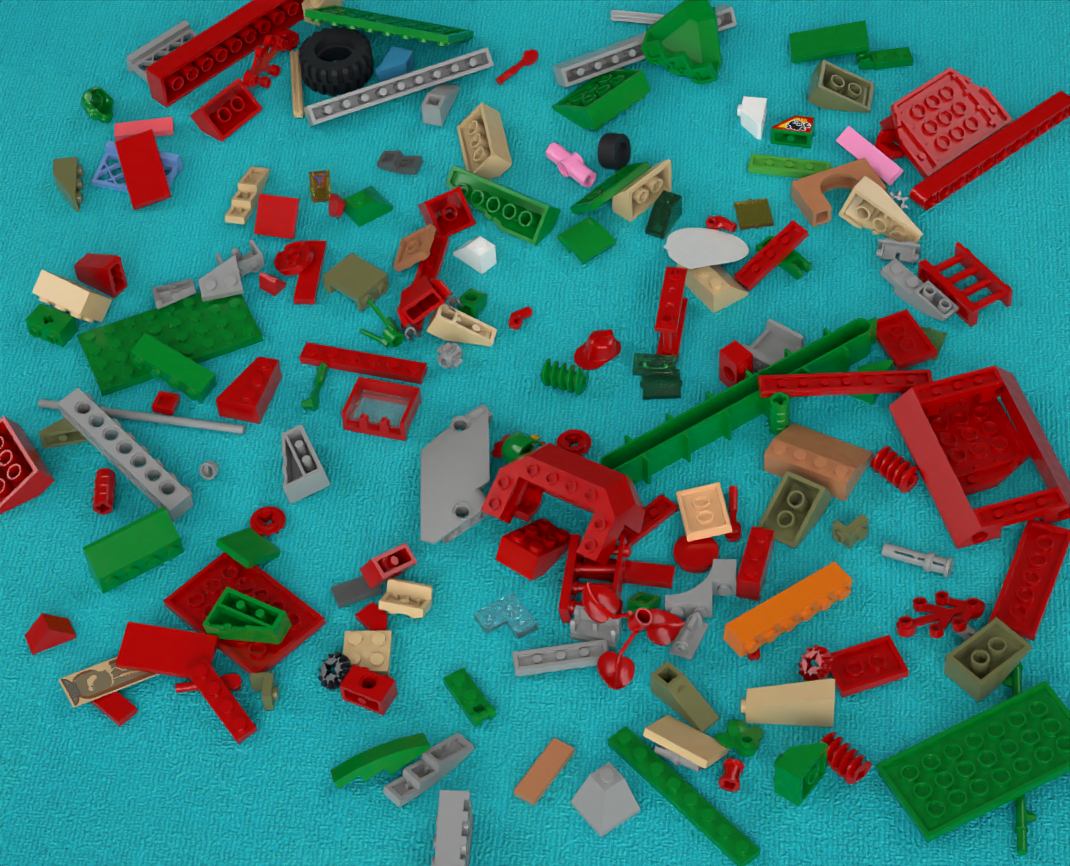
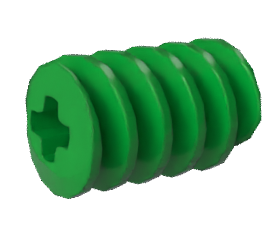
M548 358L541 372V380L544 386L551 385L552 388L559 387L560 390L565 391L567 389L570 393L575 391L577 395H581L586 390L589 371L583 374V367H579L577 372H575V365H571L569 370H567V363H563L561 368H559V361H555L553 366H551V359Z

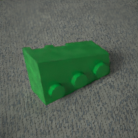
M226 587L202 624L207 634L217 635L219 639L280 644L292 626L285 611L229 587Z

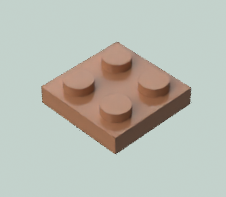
M431 223L401 239L393 265L397 272L409 269L415 263L428 258L436 228Z

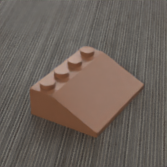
M792 423L772 440L765 451L764 471L782 478L786 471L792 472L826 487L833 495L832 497L846 502L872 460L874 452Z

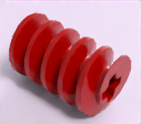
M886 446L872 458L870 468L880 473L883 478H886L894 487L899 488L902 493H907L918 482L919 476L916 475L918 469L916 466L911 467L909 461L904 462L903 456L898 457L896 451L891 452V447Z
M831 732L821 740V742L828 744L827 765L837 772L838 776L844 778L848 784L860 781L869 772L872 763L870 761L864 763L865 757L863 755L857 756L858 750H850L851 744H843L844 738L837 737L835 739L837 732Z

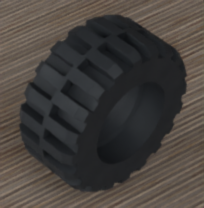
M338 26L330 29L323 28L320 32H314L311 37L308 36L300 47L299 62L302 79L310 89L315 92L318 91L320 94L335 96L336 94L343 95L355 91L357 88L361 89L373 74L374 63L371 44L366 36L355 29L338 28Z

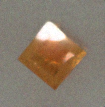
M329 170L309 172L312 203L329 201L332 194Z

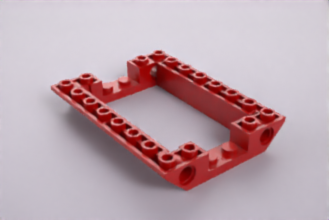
M994 365L911 387L889 406V411L956 549L1000 538L1002 527L1030 519L1039 518L1041 522L1048 524L1070 519V481L1013 373ZM976 395L981 404L1001 396V400L1027 447L1047 490L972 510L927 418L938 415L940 404Z

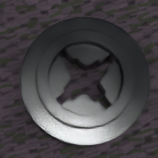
M336 652L335 654H328V658L322 660V667L318 668L320 672L318 679L321 681V685L329 690L340 688V684L351 669L349 658L344 654ZM332 667H335L337 675L332 674Z

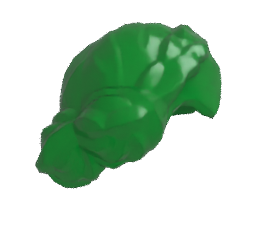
M92 87L86 90L81 97L83 109L93 120L110 123L113 117L112 106L114 100L101 87Z

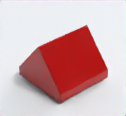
M260 272V289L276 296L286 287V282L273 275Z

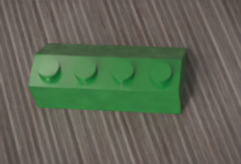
M165 507L82 547L91 577L102 593L114 589L184 552L181 539Z

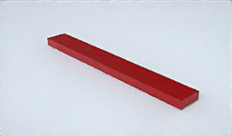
M928 369L758 375L757 382L761 398H770L776 392H783L789 397L905 393L911 387L933 382L931 370Z

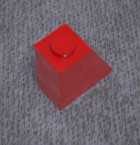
M87 253L74 265L78 281L114 299L128 286L121 257L118 255Z

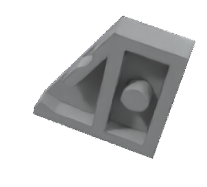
M232 256L198 280L203 302L244 293L236 256Z

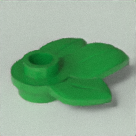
M732 719L728 722L727 732L715 734V739L725 748L736 749L739 755L751 757L759 749V741L763 739V731L759 726L748 727L742 720Z

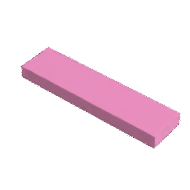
M850 126L835 140L856 159L865 158L879 178L889 186L903 173L902 168Z

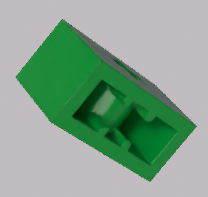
M39 304L25 320L30 335L62 347L78 331L73 316L43 304Z

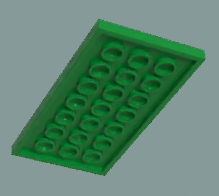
M336 5L305 10V17L311 18L312 22L322 23L325 21L329 22V25L332 26L346 25V28L356 30L364 28L365 32L375 33L379 31L382 32V35L386 36L400 35L402 39L418 38L419 42L424 43L436 41V45L439 46L466 42V40L472 39L474 35L472 30Z
M201 293L160 309L155 308L77 335L102 396L154 379L147 370L135 367L131 360L130 350L144 333L196 363H201L263 341L262 334L242 294L203 302Z
M1044 681L876 764V771L928 843L1069 772L1070 711L1049 684Z

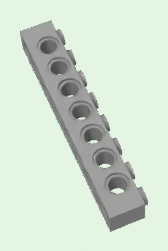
M77 388L58 402L61 415L159 509L165 507L173 522L194 506L191 490L186 485L182 486L179 484L177 477L172 472L168 473L159 459H153L144 445L139 446L134 436L130 432H125L115 418L111 419L103 406H97L88 392L84 393Z

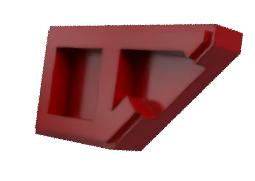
M371 602L355 614L356 620L368 631L387 630L388 615L379 609L374 602Z

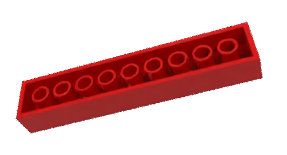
M252 0L151 64L145 70L152 98L167 108L254 52L258 46H263L266 35H273L277 31L288 30L304 19L302 8L304 0Z

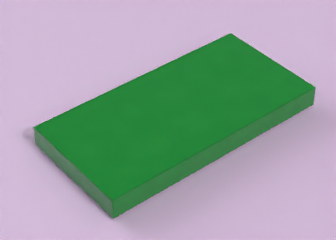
M865 20L789 34L793 64L869 51Z
M645 161L622 167L573 204L570 210L573 214L596 210L650 169L649 163Z

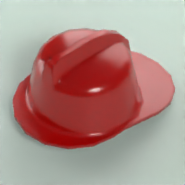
M611 329L593 331L589 335L587 342L575 351L574 362L578 367H583L585 370L597 369L616 357L621 351V345L615 339Z

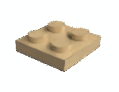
M345 631L343 654L349 658L351 667L354 664L359 667L369 668L372 672L382 676H389L392 631Z

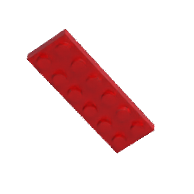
M1033 519L1027 521L988 623L997 617L1020 637L1035 640L1070 546L1069 529Z

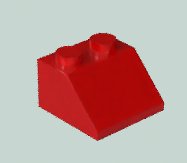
M460 187L418 204L427 225L431 223L436 228L435 235L450 236L476 224Z

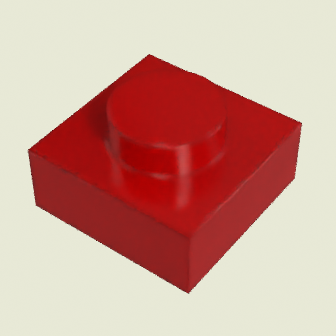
M159 391L151 406L152 411L173 415L180 402V395Z

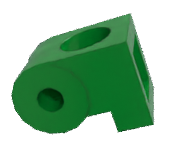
M470 288L459 298L463 303V307L458 303V310L477 319L479 311H482L486 306L487 293Z

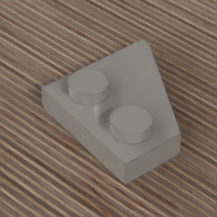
M192 278L152 288L157 309L196 293Z

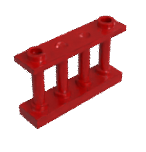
M960 242L955 243L953 257L935 266L931 265L926 259L918 263L917 277L923 283L929 280L959 307L955 313L970 327L977 324L979 310L997 300H1000L1007 307L1011 306L1013 290H1011L1010 286L1000 280ZM957 263H960L965 268L949 278L944 277L940 273ZM971 275L978 280V282L963 290H958L954 286V284ZM985 287L992 293L975 303L967 298Z
M666 267L655 324V331L660 332L656 364H678L688 306V298H683L687 268Z
M571 534L558 608L562 623L571 622L576 605L583 606V602L575 600L576 595L583 592L586 584L578 581L579 576H582L583 573L614 574L613 583L592 584L604 586L612 590L617 595L620 603L619 610L615 614H622L623 602L621 596L627 557H631V544H627L625 534H620L619 546H615L611 554L617 555L616 564H606V567L601 564H583L581 562L583 555L576 553L582 541L580 534Z

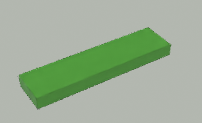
M751 154L748 165L749 173L804 178L831 169V162Z

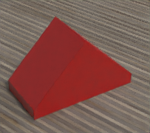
M42 613L25 634V638L32 655L75 639L76 635L68 618Z

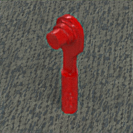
M525 50L520 62L495 79L497 84L501 85L523 66H530L538 59L537 50Z
M737 486L729 487V513L732 532L726 533L725 538L730 542H736L741 538V525L736 521V513L738 512Z
M233 673L220 676L229 690L239 691L241 689L242 680L238 674ZM193 682L175 684L176 693L198 691Z

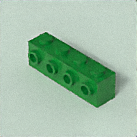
M144 333L130 350L131 360L135 367L147 370L155 379H162L172 389H179L184 392L191 400L196 399L202 403L217 385L215 373L147 333Z

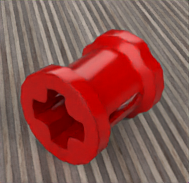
M733 758L725 759L722 766L724 769L723 775L719 778L718 785L726 791H737L740 789V774L743 773L745 765Z

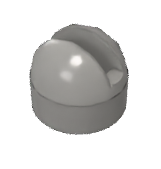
M206 461L200 466L199 471L204 479L211 480L219 473V466L214 461Z

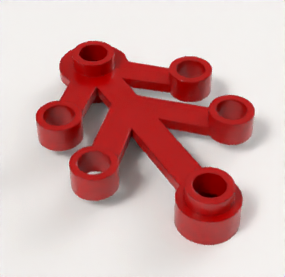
M266 35L264 46H258L255 49L252 68L243 75V83L247 88L253 89L257 85L266 89L270 87V77H259L262 71L269 73L271 76H279L280 66L268 64L278 51L286 49L287 40L283 36Z
M939 591L935 594V603L939 606L927 604V600L924 597H916L912 601L914 611L932 614L912 619L910 616L900 617L896 623L897 634L901 637H911L916 633V627L933 623L929 626L930 636L932 638H941L951 621L953 631L963 632L966 630V625L970 619H977L983 615L985 603L977 598H969L966 601L950 598L949 593L946 591ZM948 605V606H952V607H955V608H951V609H950V608H945V607H941V606Z

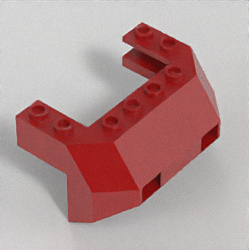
M551 443L527 452L500 468L481 508V511L510 524L529 484L548 495L588 511L594 515L576 553L605 567L623 528L625 527L641 534L645 515L644 506L631 478Z

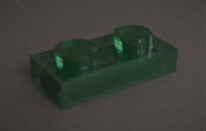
M635 353L632 368L633 375L676 377L678 356Z

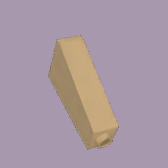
M835 679L747 689L746 699L741 698V713H746L745 723L833 727Z

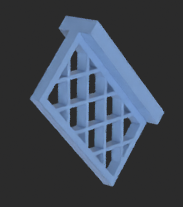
M107 141L105 145L106 153L91 183L94 186L128 192L126 183L117 184L116 182L124 178L123 172L115 176L111 173V171L120 168L121 163L115 142ZM159 151L164 170L171 171L166 176L169 187H171L177 172L181 173L184 166L178 154ZM109 159L118 160V163L107 166ZM109 173L111 177L104 181L99 180L101 176Z

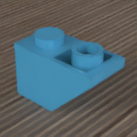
M392 46L390 51L385 54L382 63L376 68L378 83L410 73L415 67L413 51Z

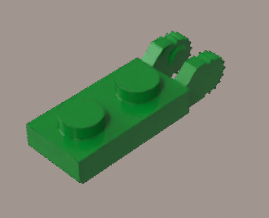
M909 47L871 52L864 51L856 54L860 69L877 70L913 65V58Z
M770 235L756 246V252L764 248L774 237ZM795 250L778 264L779 267L788 271L791 276L797 279L804 275L802 270L809 272L812 269L811 263Z

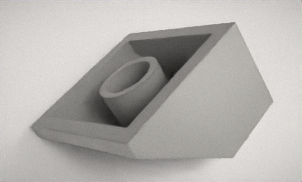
M610 762L590 774L571 800V805L600 837L640 812V807L625 778Z

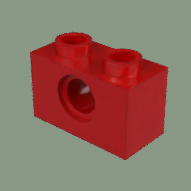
M735 340L719 350V380L728 388L744 380L746 370L753 374V354Z
M404 543L372 558L359 570L372 589L387 582L389 578H395L405 573L417 563V560L407 543Z
M354 664L340 684L342 700L383 716L397 696L396 683L391 677L387 675L382 676L372 672L369 668L359 667Z

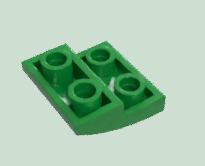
M591 217L584 219L557 235V239L568 253L572 251L582 264L587 263L616 244L615 239L609 232Z

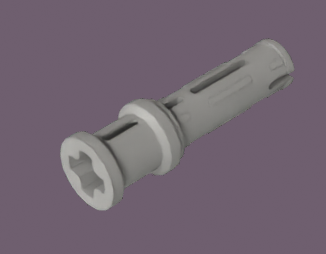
M885 542L882 549L883 557L923 567V570L928 573L933 571L944 574V577L949 578L953 569L954 558L952 557L948 559L936 556L934 552L925 554L889 544L888 542ZM897 553H902V554H905V555H909V556H912V557H914V558H911V557H908V556H904V555H901V554H897Z

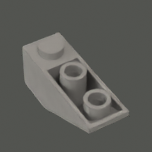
M441 83L429 91L421 105L423 123L442 126L460 90V86Z

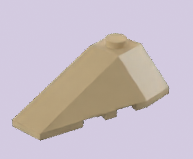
M866 176L853 188L838 214L854 227L859 229L867 228L872 230V234L878 236L882 234L897 242L913 241L918 243L923 235L920 229L886 191Z

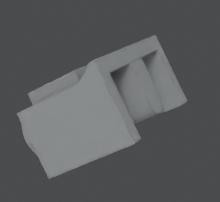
M253 239L249 240L250 253L241 256L238 248L231 250V256H236L240 278L250 272H259L261 268L265 267L263 254ZM219 253L215 254L217 267L223 263Z

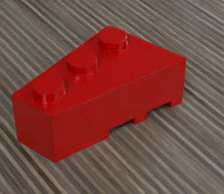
M258 356L216 398L219 416L260 424L282 378L279 360Z

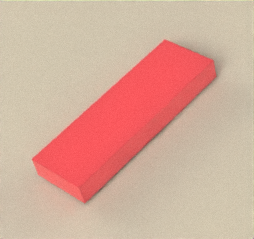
M173 117L114 123L115 141L150 129L153 130L155 137L174 135Z

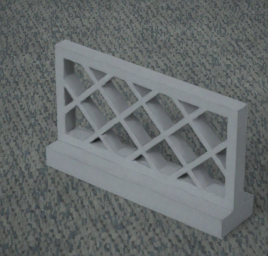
M186 20L180 22L126 56L127 70L132 74L136 72L148 83L146 70H141V68L155 63L156 61L154 60L156 58L166 56L170 53L169 50L174 47H180L186 43L184 42L186 39L194 38L197 34L190 29V24Z

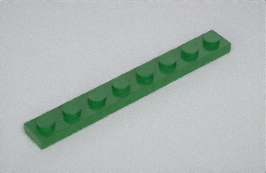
M625 726L607 739L610 748L737 866H746L760 855V849L629 728Z

